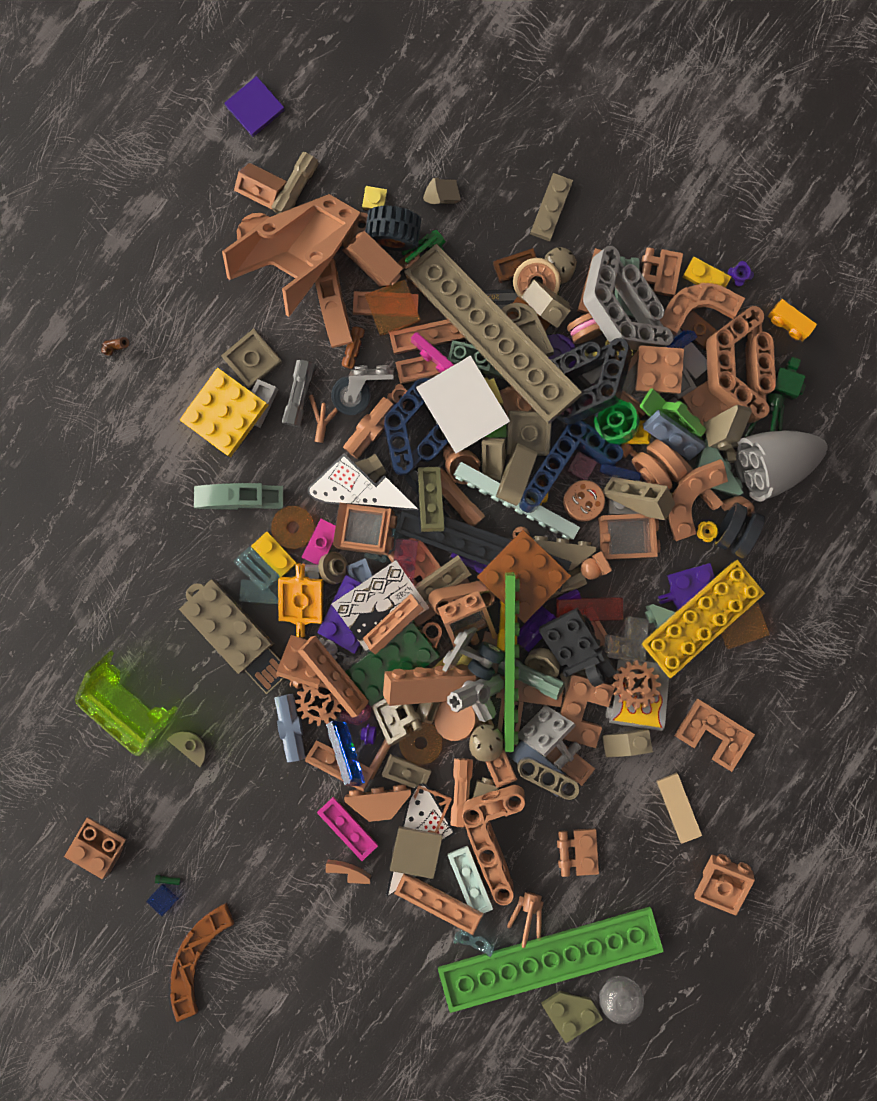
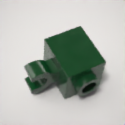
M792 357L791 360H788L786 369L780 367L775 371L776 386L771 393L782 395L791 400L803 394L806 383H803L805 375L796 373L801 359Z

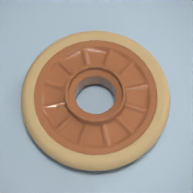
M532 258L526 260L517 268L513 278V286L516 294L523 301L525 300L522 298V295L531 284V279L534 276L541 277L544 286L554 293H558L561 282L560 274L550 261L542 258Z

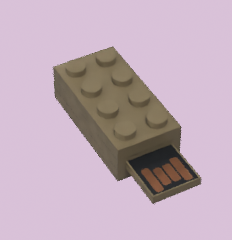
M211 579L205 586L193 584L186 591L188 601L179 610L238 674L245 671L268 694L284 679L283 677L276 676L281 660L270 649L274 643L216 580Z

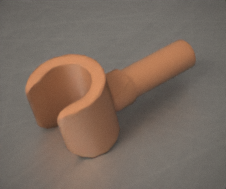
M621 445L623 458H626L629 454L633 457L638 454L631 445Z

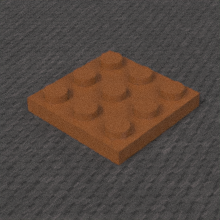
M524 529L477 576L505 604V572H514L515 578H519L520 581L519 592H515V600H519V614L515 615L524 623L571 577Z

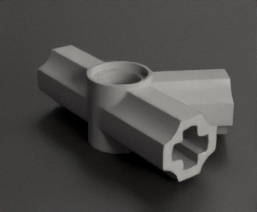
M497 673L489 681L484 679L477 681L467 680L462 688L451 692L447 696V704L455 712L472 706L478 719L486 722L493 719L497 714L490 697L499 693L504 688V680Z

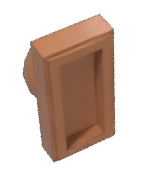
M598 552L584 560L580 570L585 578L593 580L611 572L612 568L604 553Z

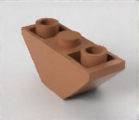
M404 784L394 785L391 790H384V787L371 788V792L364 793L359 789L350 790L349 794L345 795L344 800L345 803L369 822L390 820L411 795V787L406 788Z

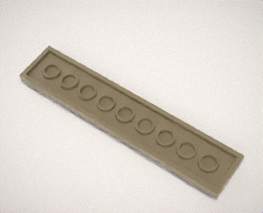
M437 244L404 271L407 278L548 424L582 396V392Z

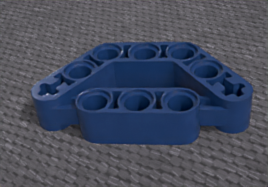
M429 378L417 380L387 413L384 420L393 469L400 476L409 474L420 460L423 462L432 461L448 444L447 438L439 440L436 437V432L441 430L437 424L411 453L406 424L425 404L416 387L430 380ZM411 401L415 408L412 411H406L403 408V403ZM396 417L400 420V425L398 427H391L388 420ZM397 438L402 439L405 443V446L401 449L395 448L392 444ZM429 446L432 448L433 454L429 457L424 456L421 453V448ZM407 452V454L403 455L404 463L409 465H407L406 470H402V467L397 466L400 464V454Z

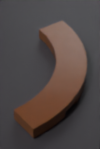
M227 903L213 909L199 920L187 934L176 954L171 972L170 994L176 1022L198 1013L194 996L196 966L208 943L220 932L234 925V920Z

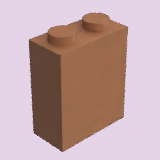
M365 231L356 234L342 250L378 286L393 285L401 277L399 273L403 268Z

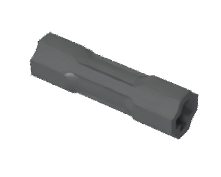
M296 361L292 390L282 423L288 426L301 428L306 395L315 369V364L309 361Z

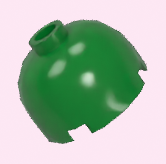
M622 399L616 405L600 411L594 419L595 428L599 435L611 444L627 443L634 438L640 427L639 414L632 403Z

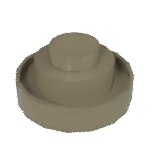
M329 552L319 560V574L326 583L332 585L341 583L345 576L348 575L346 568L348 563L340 553Z

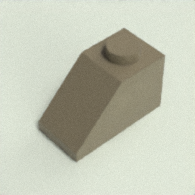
M535 279L522 295V298L539 316L557 328L571 311L569 302Z
M735 405L704 422L703 425L706 428L705 433L709 447L718 448L722 451L730 449L734 443L740 441L752 413L751 408Z
M642 728L602 735L606 757L634 756L653 752L648 729Z

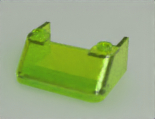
M111 650L86 672L75 696V702L82 711L129 752L140 756L169 724L178 708L174 706L167 712L165 709L154 707L150 711L119 684L120 671L116 666L110 664L114 652Z

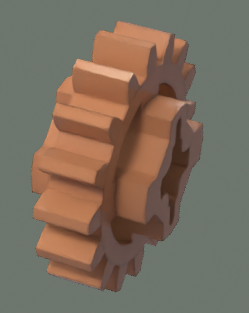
M636 660L633 662V665L627 662L624 664L625 668L621 666L617 669L619 673L613 675V678L617 681L612 683V687L617 688L613 694L621 696L618 701L619 703L626 701L627 708L633 704L634 709L637 710L640 708V704L643 708L648 707V702L652 704L656 701L653 696L657 697L660 694L656 688H659L661 683L656 682L659 675L652 674L654 671L653 667L648 670L646 662L639 666V662ZM633 671H637L642 674H635ZM641 679L638 688L631 690L634 687L633 685L635 684V682H638ZM631 696H638L639 698H642V699H635V698H632Z
M321 680L319 687H324L328 689L327 686ZM302 685L304 692H297L301 699L295 700V703L301 704L297 712H304L301 718L309 717V724L316 720L317 726L321 725L322 720L329 724V717L335 720L337 718L335 711L341 712L342 709L338 707V704L341 703L332 692L326 694L321 692L320 688ZM311 690V699L305 703L306 695ZM317 696H319L320 699H325L327 697L329 698L325 700L324 703H322L323 707H320L319 704H314L312 706L310 704L314 703V701L317 700ZM334 700V706L329 713L328 704ZM308 710L318 711L320 716L313 715Z

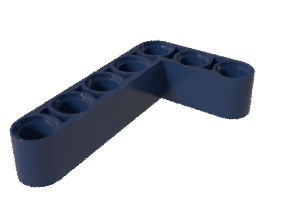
M583 421L568 424L524 491L519 502L520 509L523 512L532 513L538 508L575 449L603 467L612 468L623 457L622 447L619 444H611L604 440L596 429ZM570 429L576 430L579 435H574ZM589 441L595 442L597 447L591 446ZM559 446L566 447L568 452H563ZM607 452L612 453L615 456V459L610 458L607 455ZM548 463H554L557 469L550 468ZM537 480H543L546 486H540ZM526 497L533 498L535 504L528 503Z

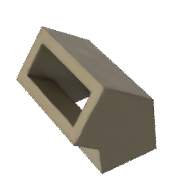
M441 702L419 703L416 713L419 714L421 721L432 724Z

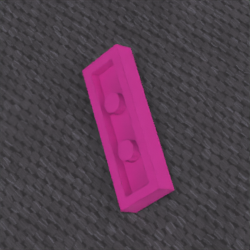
M334 796L317 811L318 815L361 861L378 847L377 842Z

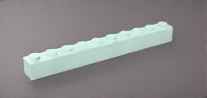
M462 462L459 463L453 474L458 481H465L469 487L480 489V493L491 495V499L497 502L499 500L504 502V506L508 508L513 507L515 512L521 515L524 513L527 515L526 518L532 521L535 519L539 522L540 526H547L551 528V532L562 534L564 539H574L580 529L579 526L540 505L534 512L526 513L520 509L519 504L515 506L497 498L496 494L500 483ZM526 498L528 503L535 504V502Z

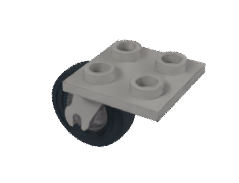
M364 365L355 366V369H351L349 376L340 378L333 386L331 398L336 409L347 415H356L364 411L371 397L369 386L365 381L393 379L394 368H389V365H378L376 369H368V366Z

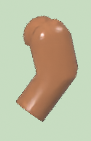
M742 496L723 500L721 505L724 511L730 510L734 503L747 507L748 514L754 511L753 504Z

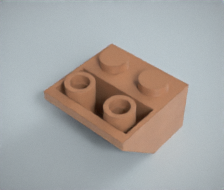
M87 817L64 857L103 879L110 874L120 857L126 839Z

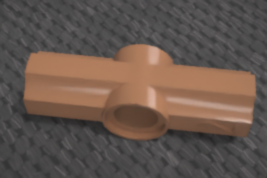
M383 397L371 413L366 414L356 427L357 430L348 439L343 448L358 459L370 443L374 442L385 429V417L395 405Z

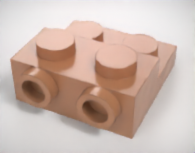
M719 854L718 857L711 855L703 871V878L694 894L695 899L737 915L755 881L754 873L751 867L743 862L737 865L732 863L723 854Z

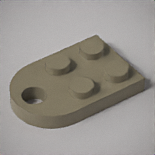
M512 303L501 309L506 315L510 312H517L519 316L511 320L547 357L554 355L551 343L533 308L523 303Z

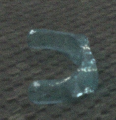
M464 930L455 933L453 943L456 944L458 942L464 945H471L475 949L486 953L487 956H492L494 947L486 938L482 936L473 938L472 934ZM463 935H466L470 940L464 941L461 938ZM482 941L484 945L483 947L477 946L475 942Z

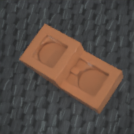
M328 860L326 863V873L348 874L347 883L370 884L371 875L355 865L337 860Z

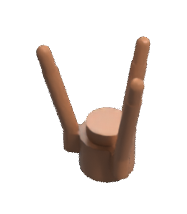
M525 892L524 897H519L518 904L507 925L508 928L512 927L522 906H524L523 911L528 912L523 934L522 948L526 947L532 916L536 914V910L537 939L541 938L542 896L530 892Z

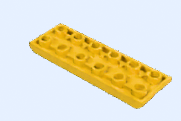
M736 560L642 642V645L666 675L672 678L765 593L741 563Z

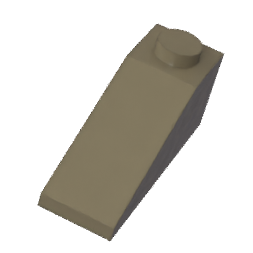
M612 477L603 490L605 497L650 518L666 520L675 506L668 486Z

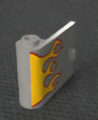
M618 657L617 669L621 666L625 668L624 664L627 662L633 665V662L636 660ZM638 660L639 666L646 662V668L649 670L653 667L654 671L652 674L659 675L656 682L661 683V686L656 688V690L660 694L657 697L653 696L656 700L654 703L648 702V707L643 708L640 704V708L637 710L634 709L633 704L627 708L626 701L619 703L618 701L621 696L614 695L612 704L606 709V718H609V723L663 731L666 720L669 677L658 663ZM641 679L638 682H635V684L633 685L634 687L631 690L638 688ZM631 696L632 698H635V699H642V698H639L638 696Z

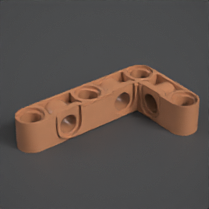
M511 785L469 799L463 806L462 819L469 840L493 898L499 905H508L512 902L514 885L490 820L502 816L507 817L508 815L520 812L524 808L525 792L518 785ZM512 796H518L520 800L512 801L509 798ZM475 810L478 814L470 815L468 811ZM491 850L493 853L485 854L483 851ZM506 889L508 892L501 893L499 890Z

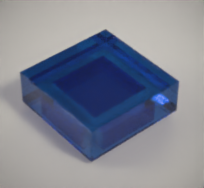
M162 884L146 902L158 914L163 916L179 898Z

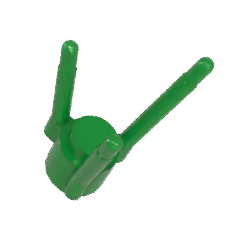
M433 230L430 234L427 233L419 240L417 246L419 248L407 257L405 262H410L424 249L430 250L435 244L444 251L442 245L446 242L444 237L437 230ZM414 249L402 251V255H406Z

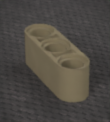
M516 443L496 494L497 498L515 506L519 504L533 468L537 451Z
M524 757L518 762V772L524 779L567 800H572L579 794V786L571 777L530 757ZM528 762L534 765L533 771L530 774L523 773L522 766ZM545 773H552L554 775L553 781L549 784L542 782V777ZM566 783L574 785L573 791L569 794L562 791Z

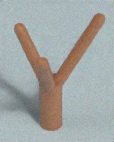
M309 395L318 423L315 442L323 443L326 425L339 410L335 407L325 419L326 404L322 403L321 413L319 414L313 395Z

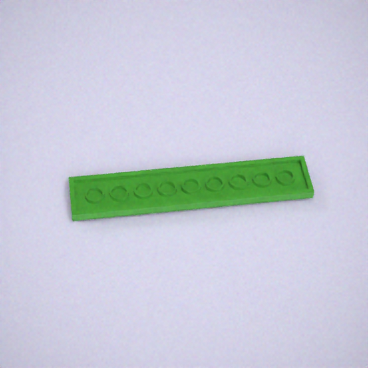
M647 907L527 941L525 948H522V943L439 966L438 972L449 1012L452 1013L664 951L652 909Z

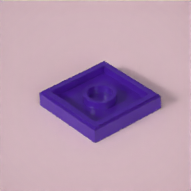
M257 76L224 103L252 137L285 111L282 104Z

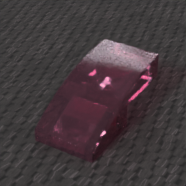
M396 539L394 561L398 562L413 584L418 541Z

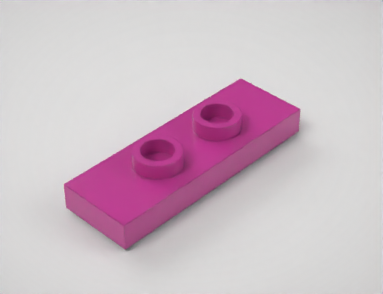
M415 332L411 337V343L421 351L419 354L427 362L433 361L437 365L436 369L439 373L454 366L418 332Z

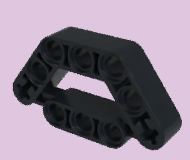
M616 338L602 348L595 342H588L551 360L570 380L601 366L604 362L599 383L581 391L582 396L568 407L573 408L572 413L564 416L565 411H563L557 419L566 424H574L619 402L632 358L631 348L625 339ZM597 352L594 358H588L590 353ZM572 361H577L574 367L568 368ZM613 369H619L618 374L610 375ZM607 390H614L611 396L604 397ZM593 399L591 405L584 406L586 400Z

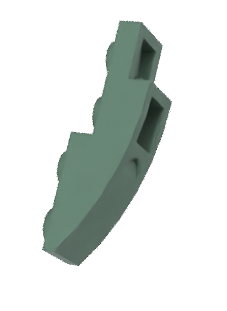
M452 340L448 360L455 365L471 356L482 374L506 380L473 345Z
M262 483L194 486V509H282L283 486L262 485Z

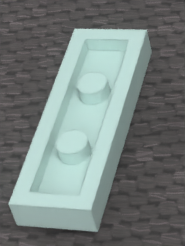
M465 846L448 853V858L467 905L482 913L493 910L469 847Z

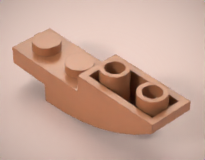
M332 259L315 281L329 341L331 347L335 348L353 343L346 305L342 297L336 262Z

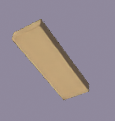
M678 773L656 780L680 843L683 844L702 836Z

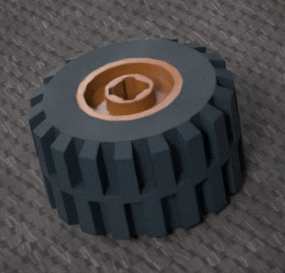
M377 206L368 211L365 232L383 249L396 251L410 250L418 246L422 219L415 212L402 207Z

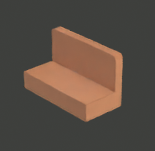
M249 163L238 172L234 191L272 209L273 202L287 181Z

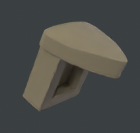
M433 178L426 188L423 197L424 201L430 204L458 203L461 199L456 180Z

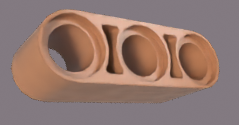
M481 581L435 589L429 594L428 601L434 611L440 615L437 608L476 591H479L480 595L484 593L481 596L486 608L490 607L495 601V594Z

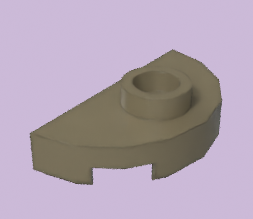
M182 731L173 734L167 739L197 766L202 767L206 759L204 742L198 735Z

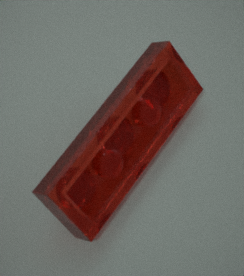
M622 597L557 599V618L578 607L581 614L586 615L590 621L623 620Z

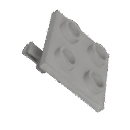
M547 705L518 732V739L544 757L557 747L562 755L554 764L559 770L568 761L571 762L574 759L573 756L581 749V746L575 741L568 749L566 748L562 740L576 725Z

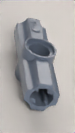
M294 694L274 697L279 719L277 720L280 739H283L287 762H295L305 759L306 754L302 739L303 727L300 716L297 714Z

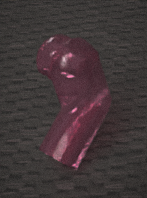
M366 705L360 714L353 718L347 711L342 710L339 720L360 725L370 718L371 707Z

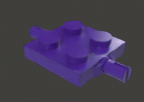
M711 564L667 575L670 593L658 596V600L667 598L659 601L660 605L673 601L677 610L684 606L715 578Z

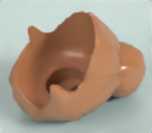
M450 444L443 448L445 468L454 483L468 484L465 481H458L455 479L456 476L453 475L460 462H464V464L480 472L481 462L471 451L463 449L455 453Z

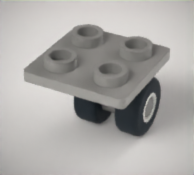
M472 627L458 634L454 641V644H456L452 652L449 651L443 659L445 665L442 670L447 672L457 665L461 656L465 655L472 658L468 669L477 677L489 681L495 674V670L491 665L493 663L500 664L505 654L497 646L485 641L479 646L478 652L468 646L477 631V628Z

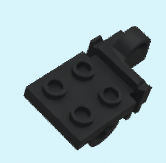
M578 607L539 627L540 634L561 666L565 665L563 670L565 677L585 669L588 680L596 687L605 683L608 677L617 674L616 668L604 651L605 647L603 645L600 646L601 641L595 636V630L591 621L586 615L581 614Z

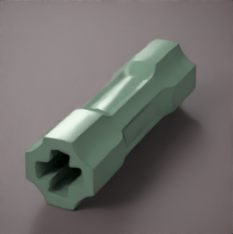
M505 657L498 666V672L505 675ZM515 659V666L519 667V681L538 689L541 693L555 700L559 699L564 689V681L551 675H545Z

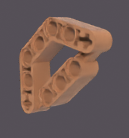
M752 306L739 314L706 341L709 391L728 408H732L735 405L750 407L752 413L748 423L756 422L768 415L769 406L766 402V394L772 392L776 386L774 342L769 333L762 332L764 313L757 306ZM746 334L748 338L745 345L747 385L736 377L734 343Z

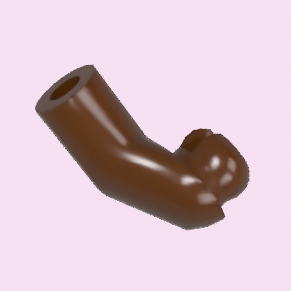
M126 337L106 340L102 343L101 352L111 356L113 350L127 348L129 340Z

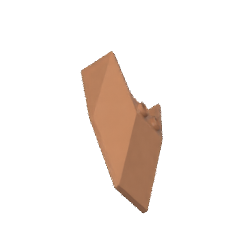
M328 194L269 217L222 251L227 278L231 280L267 265H274L291 275L295 279L282 288L285 312L290 317L332 260L361 216V212Z

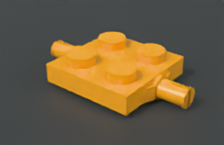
M303 563L296 564L295 577H280L278 579L279 621L296 624L297 637H305L306 624H322L323 579L305 577V564Z

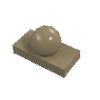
M483 437L482 474L493 480L501 481L505 471L507 454L505 439Z

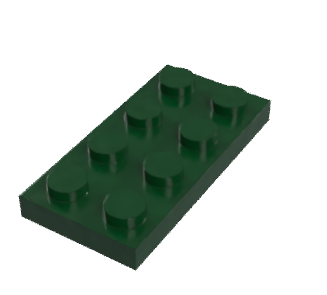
M413 620L376 655L373 652H369L346 669L345 673L367 698L368 704L373 706L384 698V676L386 671H393L394 669L413 670L417 667L425 668L439 658L440 653Z

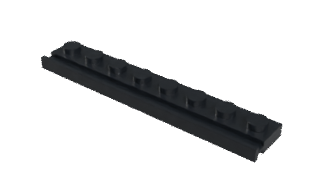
M415 505L419 509L418 511H402L395 531L487 566L512 541L506 537L443 515L444 531L421 532L420 506ZM550 554L568 572L572 561ZM563 585L557 591L561 592Z

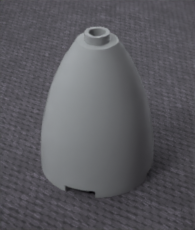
M798 431L759 433L741 438L737 442L738 451L735 452L736 461H734L739 480L741 483L745 482L751 491L749 496L756 501H764L789 490L811 474L825 457L827 443L819 436Z

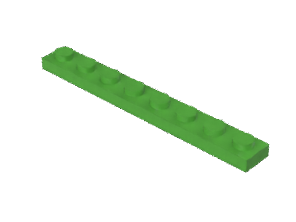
M505 572V752H514V745H518V731H514V723H518V710H514V702H518L519 693L518 688H514V680H519V667L515 666V658H519V645L515 644V636H519V623H515V614H519V600H515V592H519L520 581L519 578H515L514 572Z

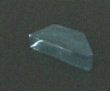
M241 580L239 601L278 604V598L264 581Z

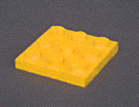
M217 368L180 418V421L231 458L269 405Z

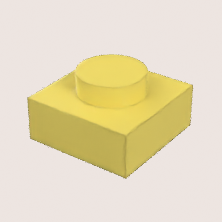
M366 186L362 209L369 210L373 207L385 206L387 189Z

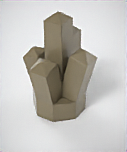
M376 454L355 462L374 483L387 473Z

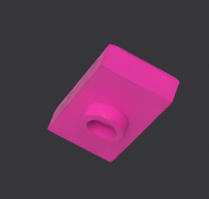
M320 519L302 558L319 565L321 557L329 553L333 545L336 526Z

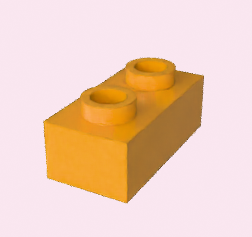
M783 299L775 305L768 315L774 325L789 331V335L796 340H805L817 325Z

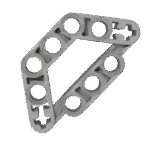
M607 246L596 254L591 262L583 302L609 343L616 338H622L627 341L632 350H638L639 346L666 347L670 345L673 341V334L670 329L664 327L660 322V319L664 316V308L639 269L633 264H628L624 267L620 261L618 250L613 246ZM614 287L637 322H631L613 294Z

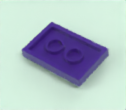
M346 575L332 603L363 582L350 575ZM331 604L317 633L350 652L357 653L361 646L360 642Z

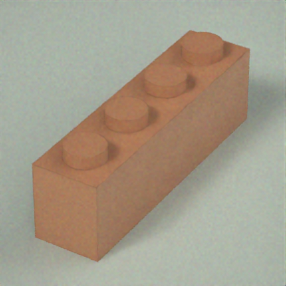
M459 664L447 672L442 670L444 666L427 669L417 667L413 670L394 669L393 671L385 672L383 696L389 706L447 701V696L451 692L462 688L467 680L476 681V675L468 669V665Z

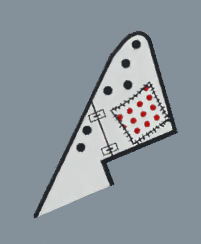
M345 453L308 487V494L313 499L326 504H339L342 502L377 508L419 510L385 476L375 484Z
M419 784V786L430 790L426 784ZM416 786L408 799L402 827L435 832L443 810L434 795L423 789L419 790L416 799H414V794L418 787ZM446 815L437 832L442 834L441 843L456 834ZM391 871L386 897L396 891L404 873Z

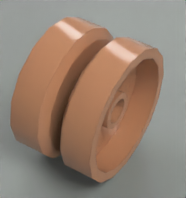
M655 439L647 446V453L640 452L632 459L635 469L646 483L668 486L669 490L672 489V481L677 483L687 474L685 466L677 455L658 439Z

